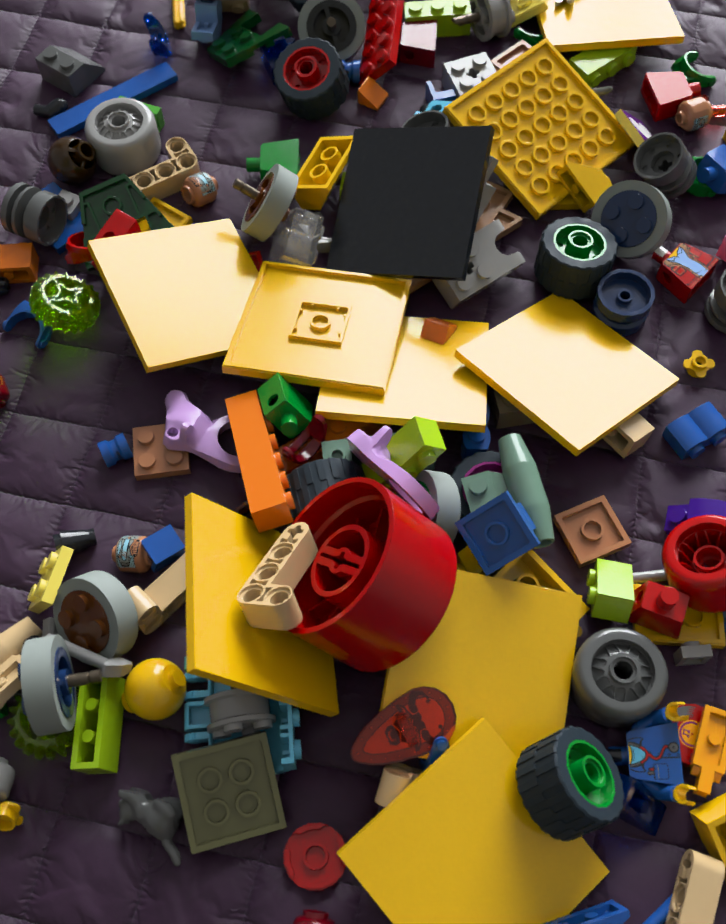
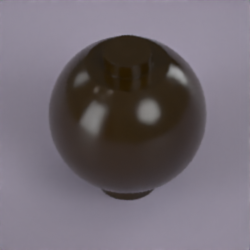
M65 136L59 138L51 145L47 155L48 167L57 180L67 185H80L87 182L96 170L97 161L94 147L79 137Z

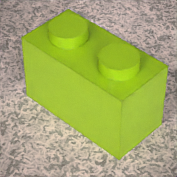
M597 558L594 569H589L586 581V586H589L586 603L591 604V617L628 624L634 604L632 565Z

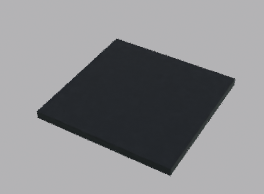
M492 126L355 129L326 269L386 277L465 281L494 128Z

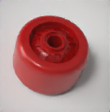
M701 515L687 519L668 534L662 547V565L669 587L690 596L688 607L704 613L726 612V517L720 515Z

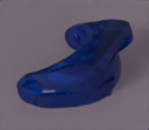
M145 13L143 20L151 37L149 46L153 54L163 57L173 55L167 31L152 13Z

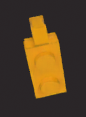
M707 704L704 705L690 763V774L697 776L694 785L696 790H693V794L704 798L710 795L712 783L719 784L721 777L725 775L726 711Z

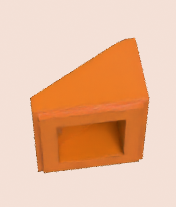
M367 77L358 89V103L376 111L379 110L389 96L371 77Z
M436 317L427 318L422 328L421 337L439 344H445L456 331L457 326L454 323Z

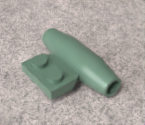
M512 433L505 435L498 441L502 473L490 472L488 470L461 478L470 511H475L503 492L509 491L516 503L521 502L536 526V529L533 531L541 544L534 547V549L549 546L555 541L551 510L536 463L520 434Z

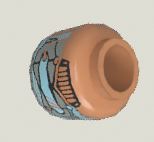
M702 97L683 101L678 106L675 115L677 125L686 132L707 126L713 115L712 105Z
M206 172L196 173L183 181V186L181 187L182 196L186 203L194 207H202L213 202L217 197L218 183L214 177Z
M126 535L121 537L117 545L113 547L112 559L116 562L120 571L125 573H145L151 568L152 560L141 545V541L146 536Z

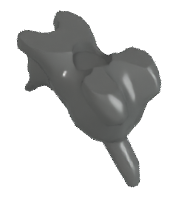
M131 787L130 791L120 789L118 791V796L121 798L118 803L120 808L118 826L124 823L129 824L131 821L139 822L149 834L161 841L173 864L176 867L180 866V852L172 839L179 829L181 819L184 817L180 799L175 797L154 799L150 792L136 787Z

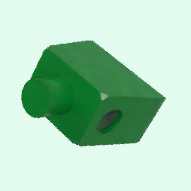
M299 139L263 143L260 148V158L246 159L247 172H260L262 181L267 172L275 164H279L297 175L300 171Z
M278 372L257 389L265 417L289 439L295 438L311 422L313 405Z

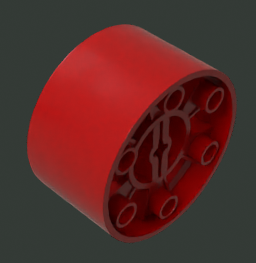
M353 477L340 481L317 495L292 523L303 522L308 524L318 552L293 590L303 619L298 626L286 631L354 669L365 672L381 671L391 668L410 657L428 640L439 625L448 608L455 587L457 575L456 552L451 538L439 525L379 482L367 477Z

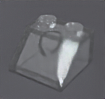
M299 207L290 210L287 219L283 223L280 222L276 228L268 261L312 266L318 257V250H316L318 241L324 233V226H322L324 217Z

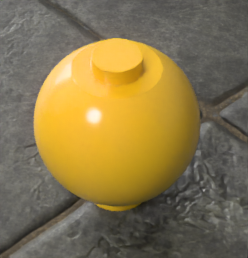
M163 658L144 660L137 664L127 676L124 692L121 696L122 704L128 712L135 713L143 719L151 721L166 719L176 713L185 700L187 692L185 675L176 664Z

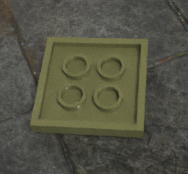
M265 730L171 755L191 854L287 827Z

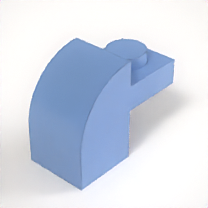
M196 0L194 4L196 22L191 30V39L198 40L201 43L214 42V40L221 36L222 1Z

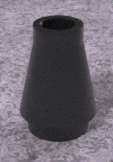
M94 528L88 530H59V534L53 535L56 551L61 546H66L74 549L73 554H76L90 546L97 545Z

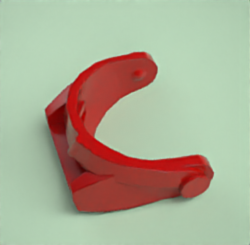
M84 231L72 234L67 239L66 249H68V253L65 255V259L68 264H79L93 260L88 247H84Z

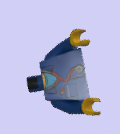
M671 702L666 707L654 710L645 718L633 723L631 730L626 732L627 746L608 747V751L616 766H629L630 779L635 780L638 789L657 800L694 806L696 802L687 801L686 792L690 789L696 790V787L684 784L678 722H673L687 721L689 715L679 716L677 713L678 707L685 705L684 702Z

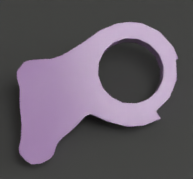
M180 390L170 391L165 398L167 415L163 444L166 448L176 451H187L205 459L220 469L241 473L238 456L228 454L218 443L219 435L231 428L229 416L226 415L211 421L205 413L189 401L185 392Z
M383 426L372 437L360 429H357L347 437L350 451L364 465L382 477L405 502L430 520L434 518L440 508L433 497L409 473L391 461L390 452L386 448L393 433L390 427Z

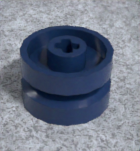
M617 269L608 272L599 282L591 306V314L621 336L637 333L644 326L654 302V287L643 274L631 269Z

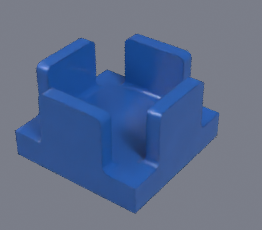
M509 491L503 492L454 523L486 576L541 544L533 531L536 529L535 524L521 502L516 503Z

